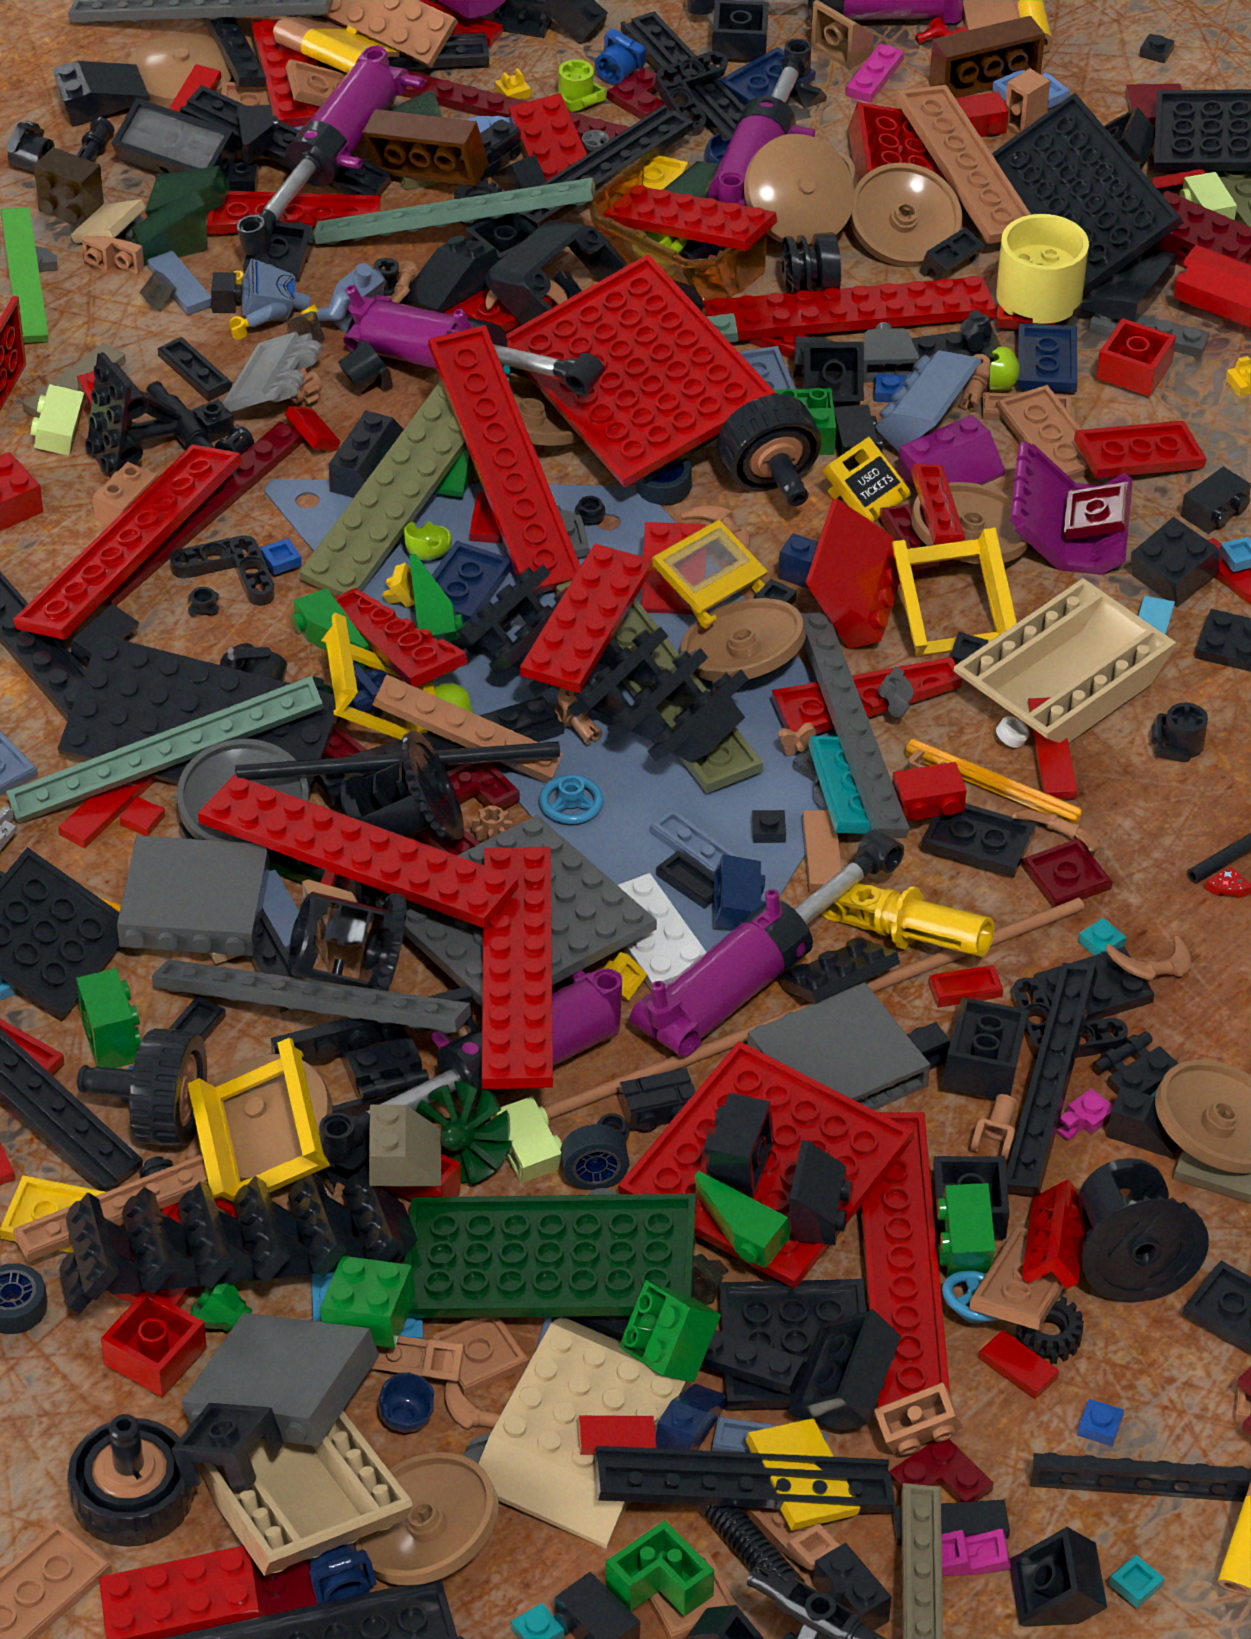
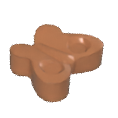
M805 723L797 732L787 728H783L778 732V738L783 744L782 749L786 756H792L798 751H810L808 747L810 736L816 735V730L812 723Z

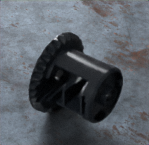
M416 730L404 734L402 738L403 744L401 745L404 750L402 754L405 760L364 778L358 775L344 780L341 784V805L344 814L404 837H409L432 827V830H436L437 835L442 837L443 840L449 842L460 840L464 835L463 815L452 781L435 749Z
M317 892L309 893L305 897L293 925L288 957L289 971L292 975L316 981L388 991L395 973L406 921L405 896L392 893L386 897L382 908ZM328 907L331 909L323 941L355 949L365 945L359 979L342 975L345 961L341 959H335L332 973L313 968L318 953H314L315 945H312L317 922L319 919H322V915L328 913ZM370 918H374L366 940Z
M1118 1159L1097 1168L1083 1183L1078 1198L1079 1208L1086 1224L1092 1230L1087 1232V1240L1082 1243L1083 1251L1080 1257L1084 1275L1097 1292L1116 1301H1151L1178 1290L1199 1271L1205 1261L1209 1248V1235L1205 1223L1194 1208L1191 1209L1185 1202H1177L1173 1197L1169 1199L1168 1187L1157 1167L1141 1159ZM1120 1189H1130V1193L1123 1198Z

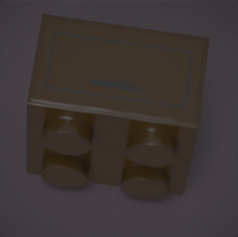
M53 147L34 165L40 211L80 226L104 204L100 164Z

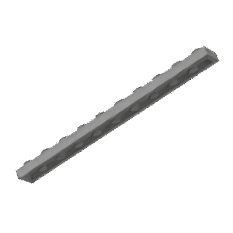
M74 0L68 15L70 22H81L84 24L93 21L113 23L122 20L140 22L153 19L158 21H166L168 19L192 20L194 18L218 19L220 17L240 19L246 16L267 18L275 15L294 17L306 14L320 16L328 13L333 0Z
M801 613L806 629L804 646L871 828L877 829L891 838H906L909 831L908 823L834 627L825 613Z
M168 959L152 975L155 988L168 989L170 992L182 991L195 993L203 997L215 996L227 998L230 1001L242 1000L255 1002L259 1005L282 1006L290 1010L302 1009L316 1011L319 1014H336L347 1016L350 1019L376 1020L383 1024L396 1023L408 1025L411 1028H430L444 1033L457 1032L471 1016L470 1003L171 959Z

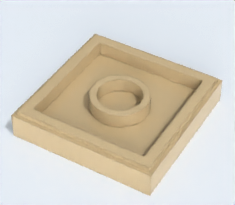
M142 199L103 204L70 236L74 243L77 244L82 243V239L85 236L115 238L145 210L146 206Z

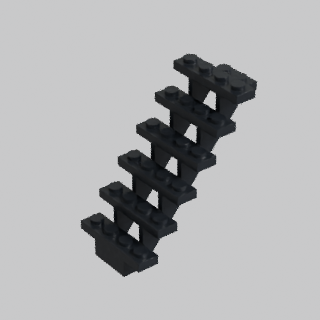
M544 564L534 570L527 567L515 577L518 583L513 587L510 584L504 587L495 595L498 600L494 604L488 602L476 612L478 618L474 622L469 619L456 630L459 635L450 643L461 650L467 649L470 654L486 646L492 655L496 656L488 664L496 674L510 666L520 670L521 664L567 588L553 598L556 604L552 607L549 605L544 607L532 591L551 573ZM628 613L625 615L623 620H625L629 616ZM520 615L526 624L515 632L517 639L513 642L503 629ZM662 627L650 633L647 629L640 632L632 639L635 645L630 649L628 647L622 649L612 637L598 661L604 667L593 675L596 681L591 684L587 680L581 692L573 694L576 699L567 708L574 717L593 709L615 721L607 728L614 739L633 731L655 743L647 751L654 761L673 753L690 763L707 755L745 718L730 698L748 680V677L741 669L730 675L727 671L722 673L712 682L714 688L710 692L708 690L702 692L690 677L708 659V656L701 648L691 653H688L687 650L683 651L671 661L674 666L670 670L668 668L661 670L650 656V653L668 637ZM625 677L644 687L633 697L635 703L632 706L616 687ZM533 680L528 685L535 696L551 687L558 691L561 688L537 680ZM664 699L685 709L673 719L676 724L672 728L656 709Z
M364 1165L357 1174L352 1175L348 1179L345 1188L342 1190L348 1208L328 1196L321 1177L313 1173L298 1180L292 1186L288 1195L293 1213L272 1201L266 1182L254 1176L235 1195L233 1204L238 1217L236 1219L216 1206L211 1188L199 1181L192 1190L187 1191L180 1199L177 1208L182 1224L160 1212L155 1193L143 1187L136 1196L130 1197L124 1205L122 1216L126 1230L106 1219L103 1215L99 1198L87 1192L80 1201L73 1203L67 1212L66 1222L74 1252L65 1256L60 1265L59 1272L68 1308L80 1314L93 1299L97 1300L105 1290L113 1295L146 1291L154 1295L157 1290L205 1285L212 1288L215 1284L264 1280L268 1283L273 1278L320 1274L325 1277L327 1273L336 1271L342 1256L398 1263L418 1239L404 1203L383 1191L381 1186H369V1167Z

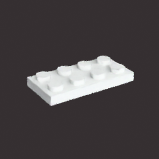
M650 873L618 885L657 919V930L622 948L648 974L644 981L652 991L651 985L653 982L662 981L665 985L705 954L706 951Z

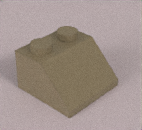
M370 1105L369 1186H441V1129L407 1105Z

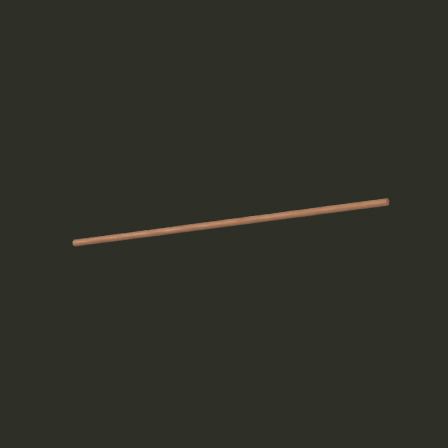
M1076 898L994 931L991 946L1084 910V903L1080 898ZM946 949L864 982L872 992H876L970 954ZM813 1002L703 1044L686 1057L677 1054L543 1108L547 1113L548 1119H552L618 1093L619 1082L674 1071L733 1048L738 1041L746 1043L748 1032L755 1027L782 1018L789 1012H796L810 1006Z

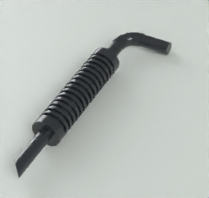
M699 1505V1511L708 1519L710 1524L713 1525L751 1571L753 1569L756 1570L755 1566L760 1563L786 1580L796 1578L805 1584L800 1574L786 1561V1558L782 1556L780 1551L768 1540L767 1536L754 1524V1521L750 1519L741 1507ZM837 1581L832 1584L828 1594L834 1598L835 1602L840 1604L847 1588L843 1583Z

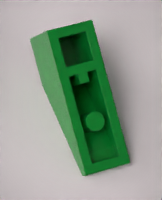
M410 554L417 627L419 630L423 628L429 630L433 638L438 641L444 639L450 643L459 635L456 630L464 624L462 614L457 615L453 603L418 556Z
M327 588L293 600L294 613L291 614L293 627L297 632L301 631L308 642L327 651L326 643L321 642V640L333 625L332 615L338 613L346 616L350 644L369 651V644ZM357 662L364 670L370 668L368 665Z
M698 1171L695 1174L697 1197L735 1252L746 1262H755L767 1268L790 1238L788 1217Z

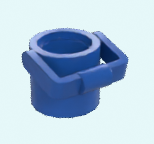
M611 28L604 36V51L595 60L596 72L606 83L617 85L636 69L641 70L644 67L646 49L640 43Z

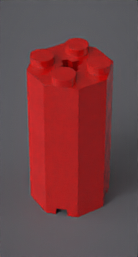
M1195 245L1184 260L1183 265L1187 266L1185 273L1179 272L1174 298L1181 303L1251 329V265Z

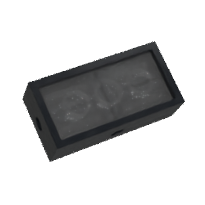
M139 98L135 99L111 143L120 161L210 192L220 188L228 173L230 163L234 162L240 151V144L233 130Z

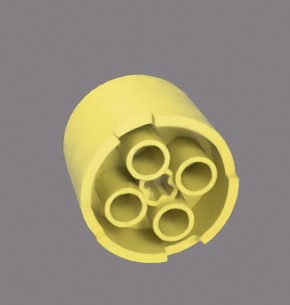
M1051 214L1027 215L1011 222L1002 233L996 298L1003 310L1011 316L1016 313L1033 318L1032 323L1038 324L1055 323L1071 317L1073 310L1079 306L1083 298L1089 240L1084 230L1066 218Z

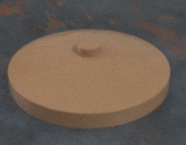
M177 33L157 37L137 48L128 61V64H137L150 96V101L148 102L165 107H170L195 64L221 71L222 78L214 91L220 94L222 82H235L214 39L200 34Z
M804 134L779 136L760 148L747 167L744 180L747 206L753 208L760 207L764 210L776 212L778 222L766 232L776 241L782 243L784 237L793 236L796 242L799 235H804L808 246L811 247L814 234L833 232L836 235L849 220L854 205V185L850 171L841 156L822 140Z
M890 163L871 170L859 181L854 189V205L849 221L855 237L870 254L892 265L918 267L922 265L926 251L961 229L962 211L954 190L938 174L925 167L911 163Z
M505 374L510 379V388L532 444L560 446L575 443L582 439L527 375Z
M967 482L948 483L965 534V541L979 539L983 529L995 527L1003 563L1018 558L1028 549L1030 544L1015 531V525L1010 522L1011 496L980 484ZM918 496L914 502L911 515L912 527L917 536L927 546H932V538ZM979 556L955 559L962 562L980 564Z
M769 598L747 599L721 606L709 612L710 616L716 615L717 620L712 622L706 629L697 620L683 636L681 653L685 650L691 653L701 648L708 656V659L694 671V674L699 678L714 681L726 671L730 675L741 669L748 679H752L779 668L793 658L805 641L806 629L801 613L793 605Z
M280 1054L262 1055L246 1060L227 1071L213 1086L217 1087L281 1058ZM302 1060L320 1136V1121L323 1117L332 1113V1099L327 1085L317 1071ZM284 1074L223 1101L241 1182L302 1155ZM196 1126L197 1141L199 1144V1148L201 1150L200 1140Z
M1189 1060L1172 1067L1159 1084L1155 1096L1156 1112L1165 1131L1184 1151L1209 1166L1233 1173H1251V1075L1231 1065L1212 1060Z
M433 1452L409 1458L388 1469L412 1500L413 1507L407 1519L394 1524L389 1529L376 1531L358 1538L357 1541L352 1543L357 1551H367L372 1562L374 1575L382 1581L396 1585H419L439 1580L462 1568L479 1553L488 1541L498 1516L499 1506L496 1490L485 1470L474 1460L466 1456L450 1452Z

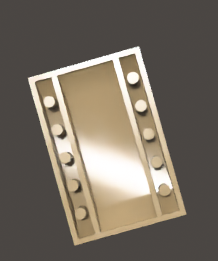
M1082 578L954 666L953 671L1047 739L1060 743L1067 738L1068 743H1070L1151 685L1175 649L1176 642ZM1051 697L1033 711H1029L1028 698Z
M560 1317L553 1321L546 1331L494 1426L478 1464L489 1476L499 1501L606 1549L630 1502L597 1500L596 1463L594 1456L580 1455L579 1415L654 1416L656 1437L659 1419L672 1399L687 1390L691 1382L662 1376L619 1348L621 1342L565 1317Z
M344 1411L341 1412L320 1446L284 1442L278 1453L274 1454L268 1446L266 1439L261 1438L249 1453L256 1474V1481L248 1491L234 1490L231 1487L223 1465L199 1463L216 1506L264 1576L270 1573L281 1572L288 1566L300 1561L316 1558L323 1552L343 1544L354 1543L358 1538L376 1531L389 1529L394 1524L406 1520L413 1507L410 1497Z

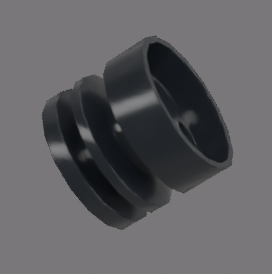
M833 232L814 234L811 247L808 246L804 235H799L796 242L793 236L783 238L780 266L787 293L796 294L799 290L811 291L812 282H814L817 291L824 292L828 288L840 290V251L836 235Z

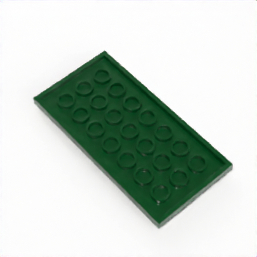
M696 1194L412 1197L409 1218L418 1241L405 1254L404 1264L412 1265L416 1297L407 1318L631 1316L645 1280L655 1282L692 1297L697 1209Z

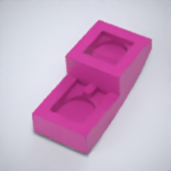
M1003 1528L969 1537L965 1536L963 1530L941 1534L942 1575H973L1011 1569L1008 1545Z

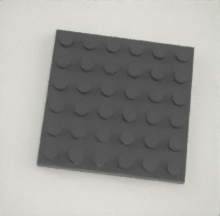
M538 815L457 855L484 865V848L551 847L552 985L657 930V919ZM385 892L375 897V906L382 908L383 902H385L386 897L390 893ZM406 900L404 934L461 988L468 986L472 998L483 1007V928Z

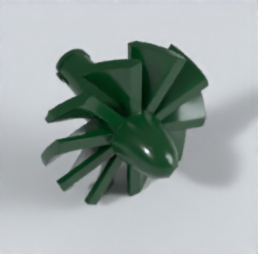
M454 1081L462 1113H459L455 1108L448 1084L437 1087L428 1096L448 1111L450 1118L444 1117L423 1099L417 1105L416 1112L431 1123L444 1126V1129H441L440 1138L441 1154L461 1163L460 1183L470 1182L472 1184L494 1173L500 1168L499 1166L508 1155L513 1141L509 1140L510 1116L506 1109L491 1120V1117L501 1111V1108L494 1094L489 1089H483L477 1109L471 1112L478 1088L464 1081Z

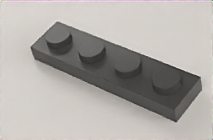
M1094 313L1090 321L1089 331L1110 336L1120 320ZM1142 315L1136 321V323L1175 335L1174 352L1198 358L1202 357L1209 339V331L1196 327H1188Z

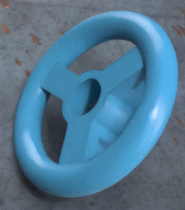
M580 775L556 777L544 785L539 795V804L542 811L552 820L563 824H580L591 820L600 812L604 802L600 787L594 781ZM558 787L559 798L556 802L550 804L549 795ZM584 787L593 794L594 801L584 795ZM580 807L587 810L573 815L560 813V811L566 808Z
M960 1271L950 1275L943 1283L942 1294L946 1303L967 1322L981 1323L983 1321L999 1320V1318L969 1310L971 1298L979 1287V1283L986 1276L985 1273ZM966 1282L968 1287L967 1294L956 1298L953 1293L954 1286L958 1283Z

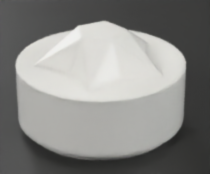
M1004 717L996 728V733L1000 740L1014 748L1023 746L1030 735L1026 724L1016 717Z

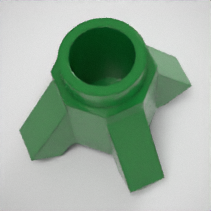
M234 1283L215 1284L213 1288L206 1286L197 1301L191 1306L190 1314L204 1321L205 1328L223 1329L227 1332L232 1330L243 1313H251L252 1309L246 1306V1301L241 1298Z

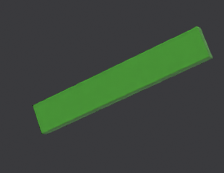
M30 207L1 209L12 296L19 297L24 343L48 342V328Z

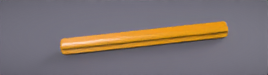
M910 739L906 746L905 754L908 757H911L919 749L925 752L923 763L927 765H938L943 761L946 763L956 762L963 780L1037 811L1058 815L1059 818L1072 824L1078 823L1082 816V809L1078 806L919 740Z

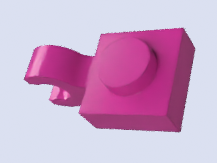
M1091 1088L1068 1105L1067 1112L1060 1117V1121L1064 1126L1059 1128L1057 1133L1066 1140L1072 1139L1082 1129H1086L1089 1133L1093 1134L1109 1122L1113 1105Z

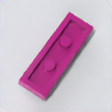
M880 43L846 86L845 96L871 103L904 60V51Z

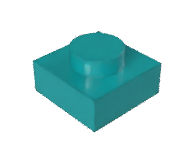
M1102 918L1079 933L1078 943L1095 956L1107 952L1105 949L1107 944L1112 945L1115 949L1124 947L1126 936Z
M1135 1555L1110 1577L1109 1585L1138 1609L1163 1587L1165 1578L1139 1556Z
M543 1603L511 1621V1631L518 1639L564 1638L563 1627L554 1619V1616Z

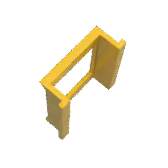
M995 527L983 529L979 539L910 549H907L905 540L892 542L893 556L896 560L916 657L952 652L956 638L927 642L911 565L979 556L996 632L973 636L987 639L989 643L1017 624Z
M334 613L332 615L333 625L321 640L327 646L336 705L334 715L400 740L404 734L412 730L420 733L428 732V730L409 721H406L407 728L348 706L358 693L353 660L375 669L383 670L386 673L399 677L400 681H405L376 653L350 644L346 616ZM430 680L426 685L416 687L435 696L433 680Z
M290 1037L277 1043L281 1058L222 1085L214 1087L200 1078L187 1083L208 1183L215 1199L222 1196L233 1202L237 1191L253 1179L252 1177L245 1181H240L223 1101L282 1074L285 1075L302 1155L258 1174L256 1177L266 1182L270 1193L330 1166L323 1154L302 1062L303 1052L294 1047L293 1039Z

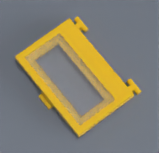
M720 520L715 521L652 557L653 566L691 606L700 625L705 629L717 620L716 615L710 616L706 612L708 609L749 585L757 594L765 585L760 579L768 573L765 567Z

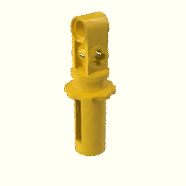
M857 883L820 913L824 918L833 922H841L857 926L861 929L873 930L884 936L891 935L896 947L906 949L908 945H912L917 940L983 957L989 951L995 930L994 921L991 917L927 902L920 888L910 886L900 894L893 889L884 890L872 885Z

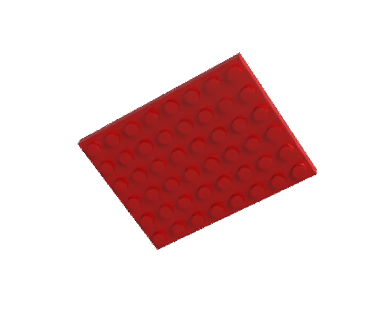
M649 254L506 334L508 348L565 361L568 358H578L581 353H589L602 362L605 371L586 396L573 392L567 387L562 378L522 370L624 488L719 434L725 421L741 406L760 397L776 395L768 383Z

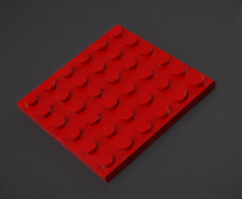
M738 1041L620 1182L618 1190L619 1194H696L695 1235L746 1262L735 1252L697 1197L695 1174L700 1171L707 1175L709 1157L707 1154H704L707 1135L709 1133L713 1134L715 1131L717 1109L720 1105H725L729 1092L770 1101L774 1145L754 1200L788 1217L790 1238L767 1268L755 1262L748 1264L796 1289L830 1246L829 1244L793 1240L789 1197L801 1141H810L846 1165L847 1180L853 1181L851 1201L844 1202L843 1210L847 1211V1224L914 1139L913 1130Z

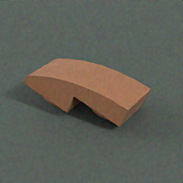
M85 236L82 239L84 262L106 271L110 270L114 265L135 274H139L144 269L141 245L109 237Z

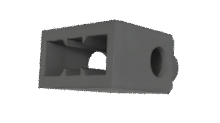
M881 322L876 325L875 329L866 331L864 343V383L876 382V373L907 376L912 371H916L913 366L919 360V356L906 329H892L889 323Z

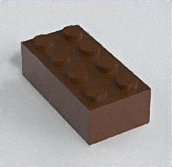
M1030 15L935 38L932 40L929 84L931 87L947 85L953 96L960 98L993 90V81L1020 70L1032 69L1041 75L1045 33Z
M375 109L362 131L372 164L390 172L391 176L476 186L488 165L477 121Z

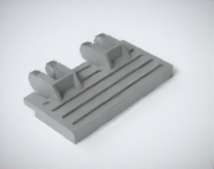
M297 331L258 343L223 401L224 407L232 412L268 400L276 403L289 399L292 396L294 397L299 392V387L305 382V374L300 369H306L315 364L317 361L316 357L322 352V344L317 340H312L311 333L299 336Z

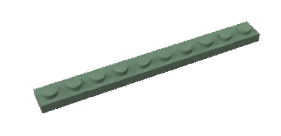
M592 177L318 221L314 231V238L316 244L325 243L333 245L341 240L353 239L358 241L378 234L389 236L397 231L407 230L415 232L423 227H445L453 222L471 223L479 218L490 217L496 219L516 212L527 214L541 208L553 210L561 205H583L593 200L595 184Z
M310 676L6 792L11 807L14 810L15 818L18 824L192 759L201 751L214 744L227 740L248 738L322 710L324 706L314 680Z

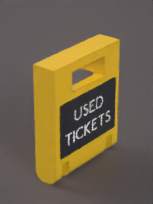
M870 437L864 439L822 470L847 505L871 522L880 518V508L897 506L911 496L909 488ZM855 455V459L860 465L849 472L843 463Z

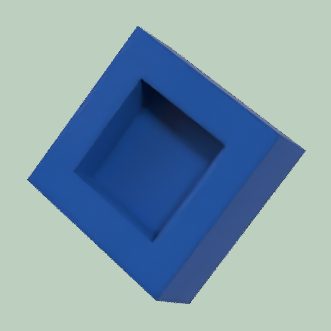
M876 373L874 402H893L891 396L900 387L905 386L902 381L906 375Z
M289 538L261 547L265 563L273 575L302 566V557Z
M1089 1399L1078 1428L1077 1436L1113 1447L1123 1420L1124 1409Z

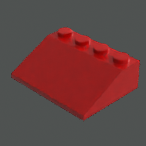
M857 102L848 126L852 159L858 175L857 184L871 170L890 163L919 165L935 172L947 182L901 109Z
M12 296L0 317V411L27 365L18 296Z
M834 499L831 502L805 583L848 649L882 641L900 579L896 560L893 556L892 542L895 541L894 537L841 500Z

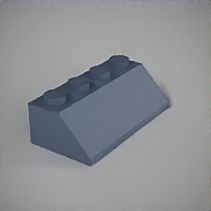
M940 350L931 357L924 355L913 366L916 371H912L902 381L905 386L900 387L891 396L893 402L888 403L879 412L881 419L875 425V428L899 452L900 446L921 437L937 425L980 365L981 360L978 357Z

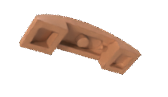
M400 1336L395 1348L376 1346L379 1357L371 1367L373 1370L392 1373L410 1372L426 1378L459 1382L465 1349L464 1344Z
M742 1507L774 1545L789 1558L807 1569L813 1570L816 1559L840 1546L819 1523L814 1526L791 1530L781 1509Z

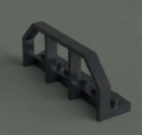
M468 986L428 996L470 1003L471 1016L464 1023L467 1033L477 1029L473 1020L472 994ZM345 1018L271 1038L272 1054H280L277 1043L290 1037L293 1039L294 1047L303 1052L302 1060L305 1062L329 1058L339 1054L357 1099L332 1106V1113L350 1114L356 1117L370 1110V1105H380L406 1092V1090L401 1089L387 1093V1097L376 1099L375 1097L362 1099L359 1086L356 1087L346 1063V1052L385 1041L404 1038L408 1035L426 1032L431 1029L423 1027L411 1028L408 1025L396 1023L383 1024L376 1020L363 1018Z

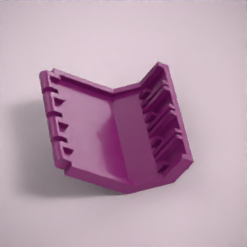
M1021 442L1018 445L1010 522L1015 525V531L1056 569L1102 575L1111 569L1118 568L1126 561L1133 479L1126 473H1123L1104 484L1110 485L1123 482L1128 484L1130 491L1126 531L1066 540L1064 525L1068 491L1098 487V485L1075 483L1034 443L1030 445L1027 442Z

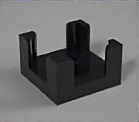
M208 1403L172 1448L185 1485L199 1486L201 1484L194 1463L216 1464L224 1466L230 1485L234 1490L248 1491L256 1481V1474L249 1453L264 1435L268 1446L274 1454H277L284 1445L272 1407Z

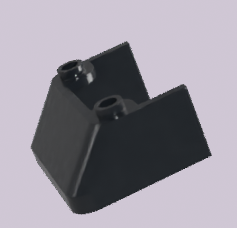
M549 220L492 266L486 273L485 281L488 288L523 325L551 309L543 299L550 291L551 282L541 267L568 246L599 281L621 270L628 263L595 227Z

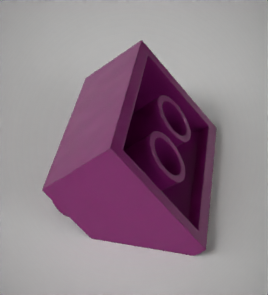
M969 415L899 447L897 473L916 492V486L911 473L913 464L943 465L948 483L967 482L984 485L1004 476L1006 472L991 432L973 415Z

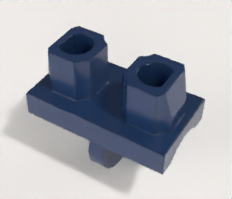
M353 660L358 693L348 706L362 712L369 711L375 717L381 716L382 710L373 706V702L386 673L383 670L372 671L370 669L364 672L357 662Z

